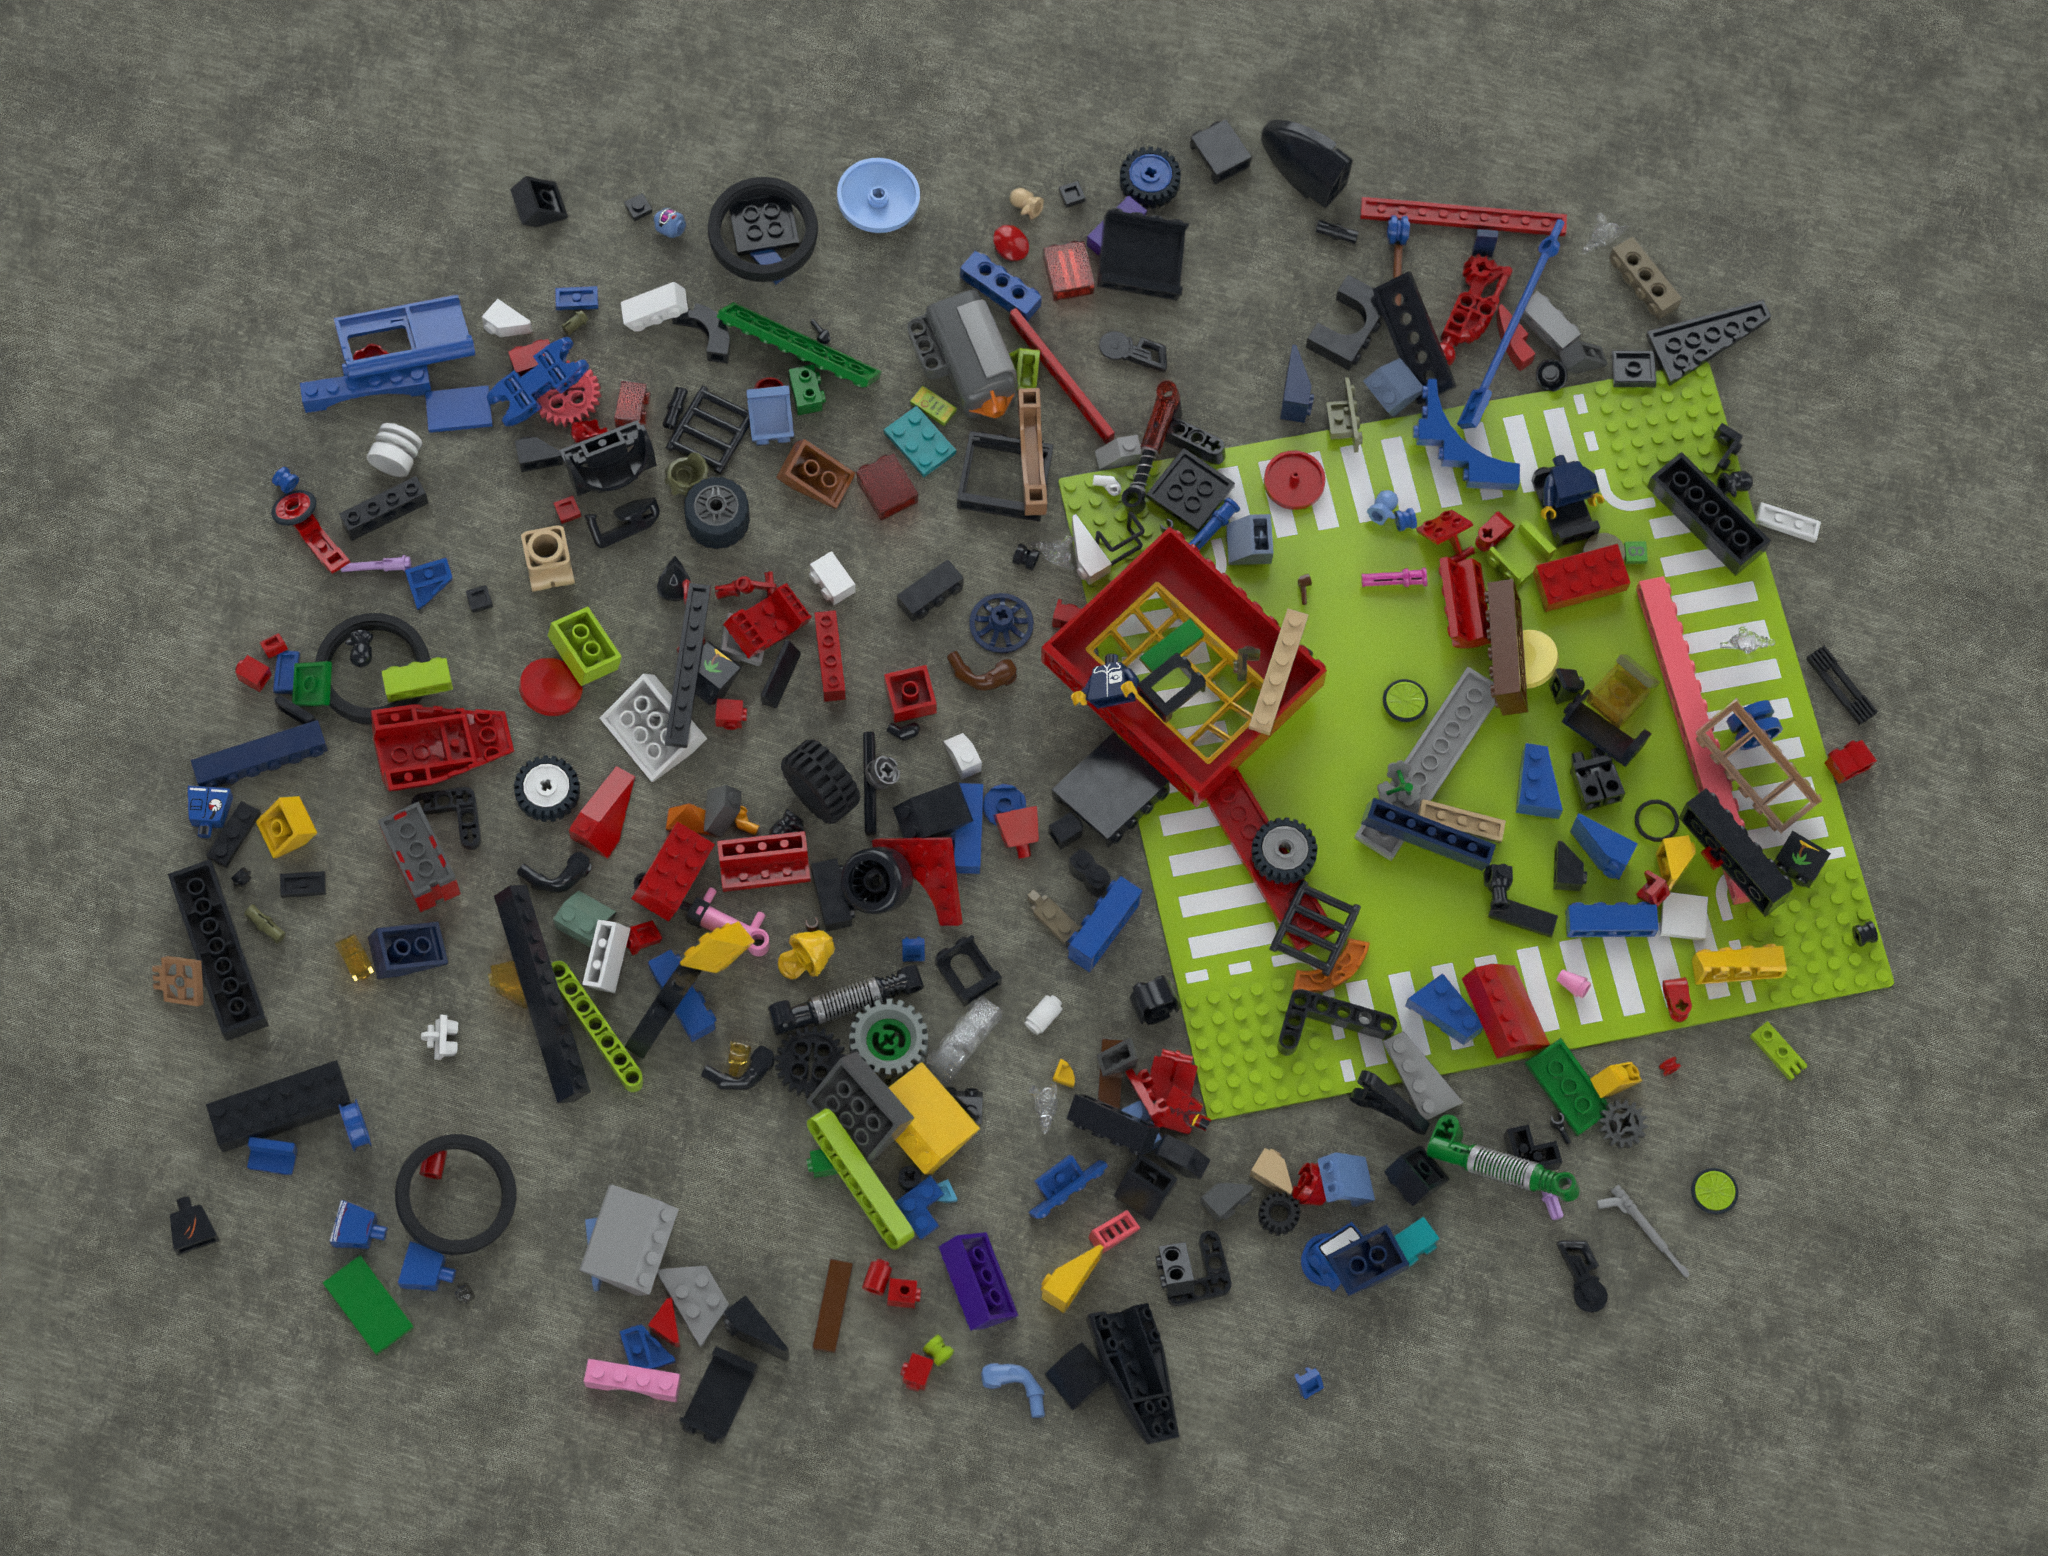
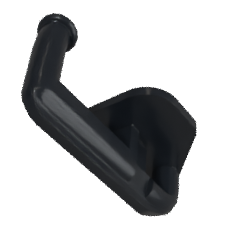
M655 497L628 502L616 508L613 513L620 521L629 520V522L601 534L597 525L596 514H587L584 518H586L595 545L599 548H605L650 528L658 519L660 510ZM650 509L651 513L642 517L641 514Z

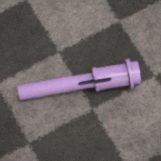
M403 555L398 558H383V561L349 563L341 568V572L384 569L385 572L403 570L405 572L406 569L411 568V559Z

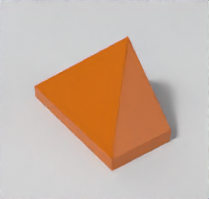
M690 803L669 808L666 830L671 831L678 821L697 834L710 835V833L704 831L706 810Z

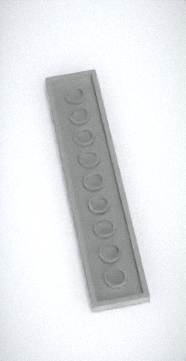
M1469 667L1466 668L1404 761V763L1411 765V771L1408 772L1409 777L1404 779L1405 783L1411 781L1413 784L1421 786L1420 800L1415 801L1412 806H1406L1404 801L1400 802L1398 800L1399 793L1396 792V801L1392 802V805L1418 814L1422 799L1432 801L1495 706V699L1492 698L1490 685H1494L1493 681ZM1392 780L1390 782V785H1393L1395 788L1399 787L1400 782L1396 783ZM1365 825L1360 827L1354 839L1390 861L1393 860L1404 843L1401 839Z

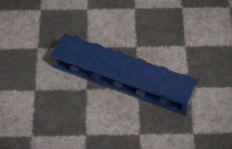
M316 720L192 759L191 764L199 786L217 788L225 783H236L239 779L247 776H258L260 772L266 770H277L282 765L288 763H299L304 758L310 756H321L324 752L328 751L319 721Z
M1373 798L1366 805L1361 821L1362 825L1481 871L1490 865L1496 846L1493 843Z

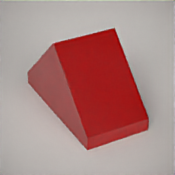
M671 1297L665 1300L648 1324L650 1331L675 1348L680 1347Z

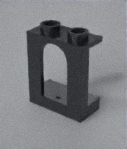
M1176 652L1139 682L1137 691L1164 723H1167L1172 719V713L1199 691L1205 692L1206 680L1200 672L1196 673L1191 668V663L1185 656L1181 657ZM1180 668L1191 681L1165 703L1151 687L1174 669Z
M973 935L968 938L966 936L956 941L955 946L949 950L944 948L936 955V967L964 1007L1002 983V976L997 970L994 971L975 944ZM958 954H965L971 958L984 977L968 989L964 987L951 967L952 958Z

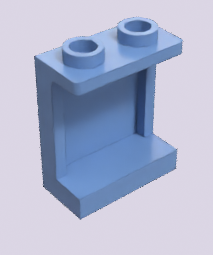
M789 385L746 390L752 442H756L757 445H767L770 440H778V443L791 442L790 438H794Z
M1335 1152L1318 1159L1327 1202H1334L1339 1199L1351 1200V1205L1358 1207L1375 1201L1366 1157Z

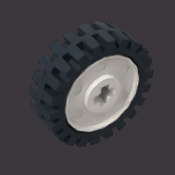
M543 755V758L539 759L538 756L532 762L531 760L527 761L526 766L520 768V773L517 772L516 781H514L515 798L520 809L528 817L532 816L533 820L536 821L541 819L542 822H547V820L554 822L556 818L562 819L565 814L569 815L571 809L576 807L580 797L579 779L575 770L564 759L560 758L558 760L557 756L549 758L548 755ZM548 786L551 787L550 790L547 789L546 791H543V788H544V787H545V788H548Z

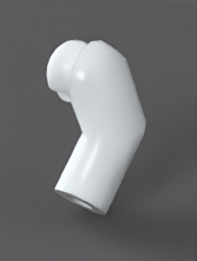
M1094 475V486H1104L1109 494L1113 496L1120 494L1121 486L1113 476Z

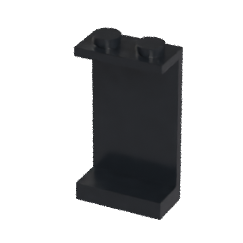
M1555 466L1537 469L1531 480L1542 509L1545 508L1543 505L1545 479ZM1584 500L1557 508L1553 505L1552 509L1556 511L1554 519H1551L1550 511L1546 513V520L1557 547L1589 539L1591 536L1598 534L1600 530L1598 520L1592 521Z
M1589 689L1582 695L1578 693L1572 703L1570 702L1563 711L1566 715L1562 723L1626 767L1642 750L1651 733L1644 729L1636 739H1633L1584 704L1591 693Z
M715 1346L712 1352V1360L684 1417H681L679 1420L680 1425L683 1426L682 1430L691 1435H695V1433L703 1435V1440L713 1445L716 1442L723 1444L758 1371V1365Z

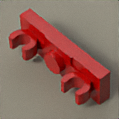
M1132 1068L1125 1071L1154 1125L1158 1127L1164 1126L1160 1117L1169 1116L1171 1111L1164 1098L1157 1100L1154 1105L1153 1101L1156 1098L1150 1088L1145 1089L1154 1085L1147 1069L1141 1070L1138 1075L1135 1074Z

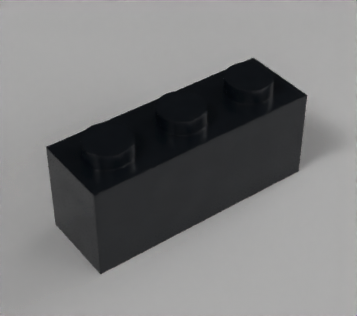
M947 559L897 595V604L912 622L917 619H923L929 613V610L933 607H940L946 601V598L950 595L958 594L963 589L964 577Z
M837 858L811 864V871L826 932L852 926V919L855 918L854 909L851 905L848 906L841 888L843 864L838 865Z

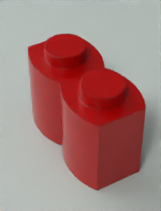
M1852 740L1843 747L1844 749L1839 750L1837 748L1827 755L1829 758L1824 764L1836 781L1841 784L1867 771L1877 760L1863 740L1858 742Z

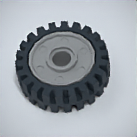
M1285 817L1284 820L1276 818L1275 821H1268L1266 825H1262L1260 830L1257 831L1252 843L1251 854L1255 869L1259 870V874L1262 877L1266 876V880H1274L1275 884H1280V882H1283V885H1288L1289 882H1292V884L1297 883L1299 879H1304L1311 872L1316 861V838L1312 836L1310 829H1306L1304 823L1299 824L1296 819L1290 821V818ZM1286 848L1290 853L1282 854L1279 849Z

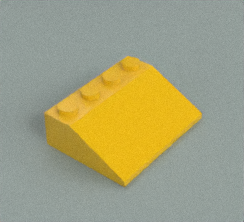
M923 1062L919 1063L888 1087L914 1116V1120L895 1141L925 1175H933L981 1129Z

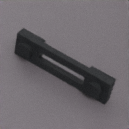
M1825 645L1807 656V662L1858 725L1876 715L1878 711L1837 664L1838 661ZM1830 668L1856 699L1854 703H1851L1828 675L1827 670Z

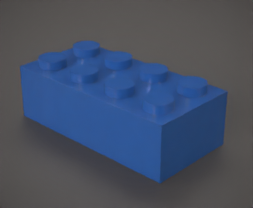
M1122 876L1117 881L1113 880L1106 890L1108 892L1104 898L1100 897L1094 905L1095 911L1093 914H1088L1081 923L1083 926L1079 932L1075 931L1068 941L1070 943L1067 948L1069 950L1068 958L1089 973L1140 905L1143 890Z

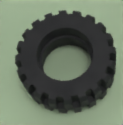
M814 739L805 740L782 759L781 770L788 785L803 805L811 813H814L818 819H822L823 822L828 824L836 823L859 804L861 799L860 791L851 774L845 769L842 762L820 742Z

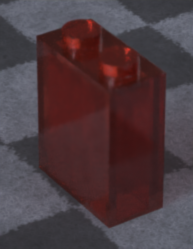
M1071 241L1063 245L1052 244L1044 248L1043 260L1053 301L1094 294L1095 283L1084 241Z
M894 453L889 456H881L876 462L870 465H863L856 471V480L881 521L918 503V492Z

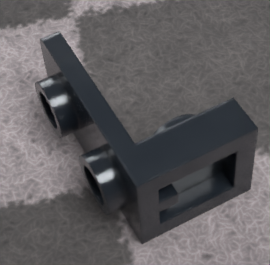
M1721 423L1717 428L1713 438L1719 444L1729 447V449L1717 464L1714 471L1716 475H1718L1721 469L1725 471L1731 463L1729 458L1732 454L1736 456L1743 446L1740 444L1743 436L1724 423Z

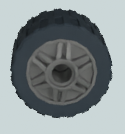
M710 477L696 483L687 493L684 502L686 527L691 537L697 543L707 548H728L738 543L744 537L750 523L747 495L739 484L724 477Z

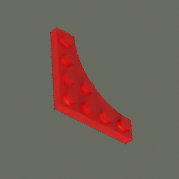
M952 837L882 838L872 840L873 847H889L900 852L906 858L911 867L913 877L922 885L932 900L938 916L939 926H959L963 924Z

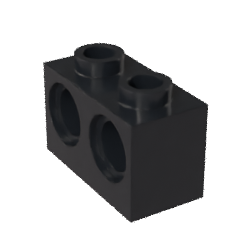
M1186 1242L1159 1246V1256H1155L1157 1269H1162L1163 1275H1159L1161 1288H1166L1168 1297L1194 1293V1277Z

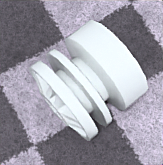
M383 423L375 437L376 442L372 444L369 450L367 460L372 466L386 474L395 477H407L414 463L412 458L418 455V450L422 446V440L418 435L405 427L392 423Z

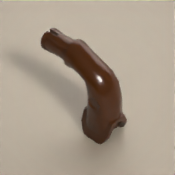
M954 651L947 656V660L955 671V677L976 690L987 691L996 689L1002 685H1010L1017 679V668L1010 659L1000 661L995 665L994 669L985 674L975 675L970 667L965 665L958 651Z

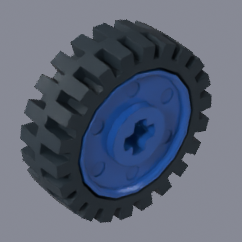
M1149 146L1148 150H1145V147H1141L1139 152L1136 149L1132 152V155L1129 153L1126 160L1124 159L1120 170L1121 191L1123 190L1125 197L1129 195L1137 203L1143 204L1144 208H1148V205H1151L1153 209L1156 208L1157 204L1160 207L1164 206L1165 202L1168 204L1172 198L1174 199L1179 190L1181 170L1178 161H1175L1173 155L1169 156L1168 151L1165 150L1162 153L1159 147L1156 150H1153V146Z

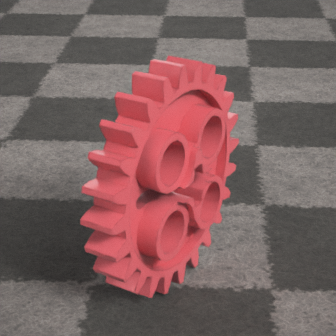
M590 369L579 379L577 384L572 385L562 394L556 389L549 390L537 399L543 407L537 412H540L541 418L546 417L548 423L554 420L555 426L562 422L564 428H566L568 422H571L572 425L576 420L583 421L582 417L590 419L588 412L595 413L596 410L593 405L600 404L598 399H596L601 397L600 391H598L601 387L597 383V377L593 376V372ZM579 398L583 399L581 403H574ZM562 403L560 408H554L556 404Z

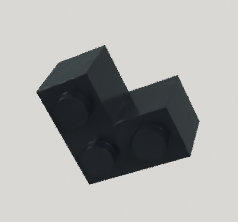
M1529 1124L1506 1130L1503 1138L1508 1154L1542 1164L1547 1170L1559 1169L1562 1164V1158L1557 1141L1534 1145Z

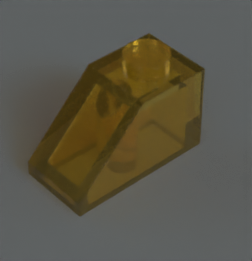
M355 933L334 943L354 981L363 980L375 972Z
M514 961L491 965L492 973L488 974L490 987L495 986L497 994L523 1009L528 1008Z

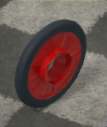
M306 490L291 491L281 496L274 503L271 511L272 518L276 523L284 526L301 523L314 512L316 498L311 492ZM298 505L297 508L290 510L293 506Z

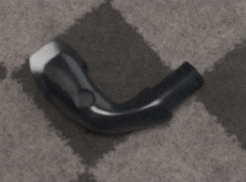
M578 851L570 856L565 869L553 880L547 878L542 873L538 874L525 863L520 866L517 874L530 883L531 888L535 890L560 893L575 886L582 877L585 878L590 873L592 865L588 856Z
M762 1045L756 1048L750 1057L751 1062L747 1070L739 1078L728 1073H722L708 1064L702 1071L701 1076L718 1085L717 1088L721 1090H747L757 1085L766 1073L772 1069L775 1063L774 1053L771 1049Z

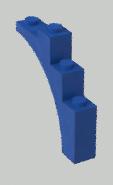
M1428 379L1426 386H1422V398H1425V406H1422L1421 417L1425 419H1419L1417 426H1413V438H1416V445L1441 446L1438 447V459L1441 460V467L1463 468V481H1466V488L1517 490L1520 484V463L1505 462L1489 457L1464 441L1450 425L1442 410L1438 396L1437 379Z

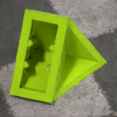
M1019 348L1009 353L1017 374L1018 387L1016 390L1037 388L1040 350Z

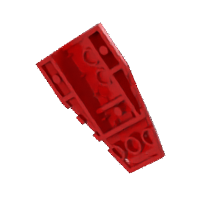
M419 704L371 710L374 747L381 778L389 792L434 785L514 752L505 711L482 709L471 711L464 708L446 709L442 708V706L422 707Z

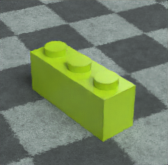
M436 657L428 662H412L408 666L403 667L391 666L382 671L385 692L389 703L453 690L447 658Z

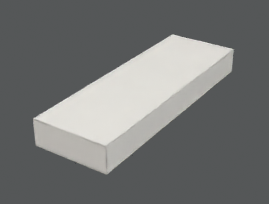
M1761 502L1758 507L1755 524L1815 543L1821 521Z

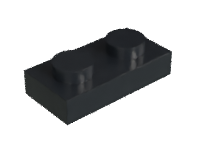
M325 871L280 874L281 897L326 895Z

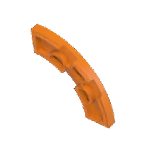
M1348 938L1346 947L1338 957L1329 976L1323 975L1320 969L1311 971L1296 970L1292 993L1298 989L1322 993L1342 985L1360 968L1370 943Z

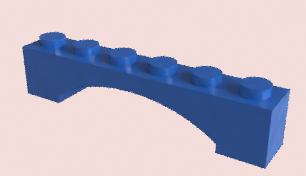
M427 365L349 380L348 376L300 383L302 403L306 413L327 410V407L358 397L379 394H406L414 397L425 395V392L432 391Z

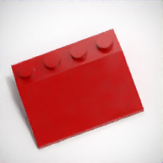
M1483 965L1475 967L1461 978L1497 1059L1545 1048L1550 1045L1515 965Z

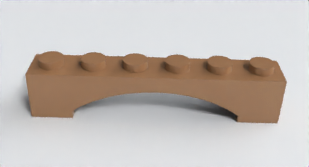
M1040 388L1018 389L1017 403L1025 516L1046 515L1047 491L1042 450Z

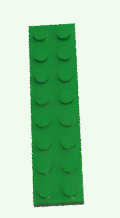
M733 302L720 309L716 318L722 320L723 324L740 328L741 332L746 335L757 336L763 343H772L778 346L780 351L791 352L797 355L798 359L810 361L821 370L834 372V375L838 378L849 379L857 387H868L877 381L882 371L737 303Z

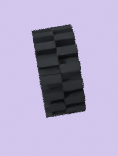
M1274 1192V1195L1269 1194L1266 1199L1264 1198L1258 1212L1259 1223L1263 1225V1229L1269 1230L1271 1235L1276 1233V1236H1280L1282 1233L1286 1235L1289 1231L1292 1232L1300 1218V1207L1297 1206V1200L1294 1201L1291 1195L1289 1197L1286 1196L1285 1192H1282V1194ZM1275 1206L1284 1207L1288 1212L1287 1219L1282 1222L1275 1221L1271 1217V1209Z

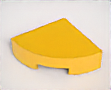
M1060 1058L1052 1081L1074 1088V1072L1070 1065Z

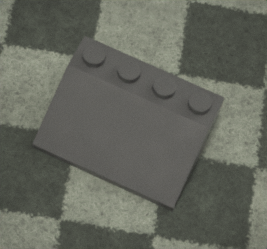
M857 1052L841 1058L806 1101L816 1113L827 1108L835 1114L868 1164L898 1138L914 1120V1116Z

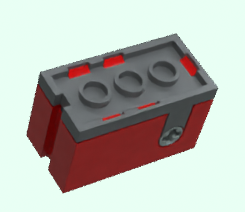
M419 802L378 820L383 837L420 913L436 906L435 901L441 898L447 901L461 894L456 877Z

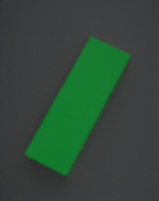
M1188 619L1144 653L1139 660L1152 673L1176 652L1179 655L1184 653L1202 639L1204 633L1191 619Z

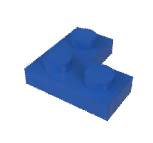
M931 1175L895 1202L921 1240L940 1227L927 1208L945 1195Z

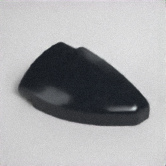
M1270 120L1263 127L1261 142L1279 172L1306 199L1310 197L1322 207L1327 208L1346 187L1353 159L1339 148L1333 151L1336 147V142L1302 124L1288 120Z

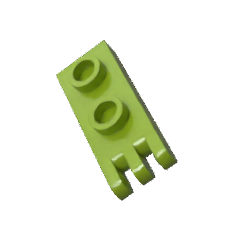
M1768 1021L1750 1035V1038L1788 1080L1791 1081L1795 1078L1793 1073L1795 1075L1801 1073L1799 1067L1802 1070L1808 1067L1804 1060Z

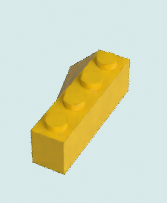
M1766 944L1761 948H1754V946L1749 945L1736 950H1732L1731 947L1721 948L1719 951L1702 949L1697 951L1692 958L1696 985L1783 978L1787 972L1783 946H1776V944Z

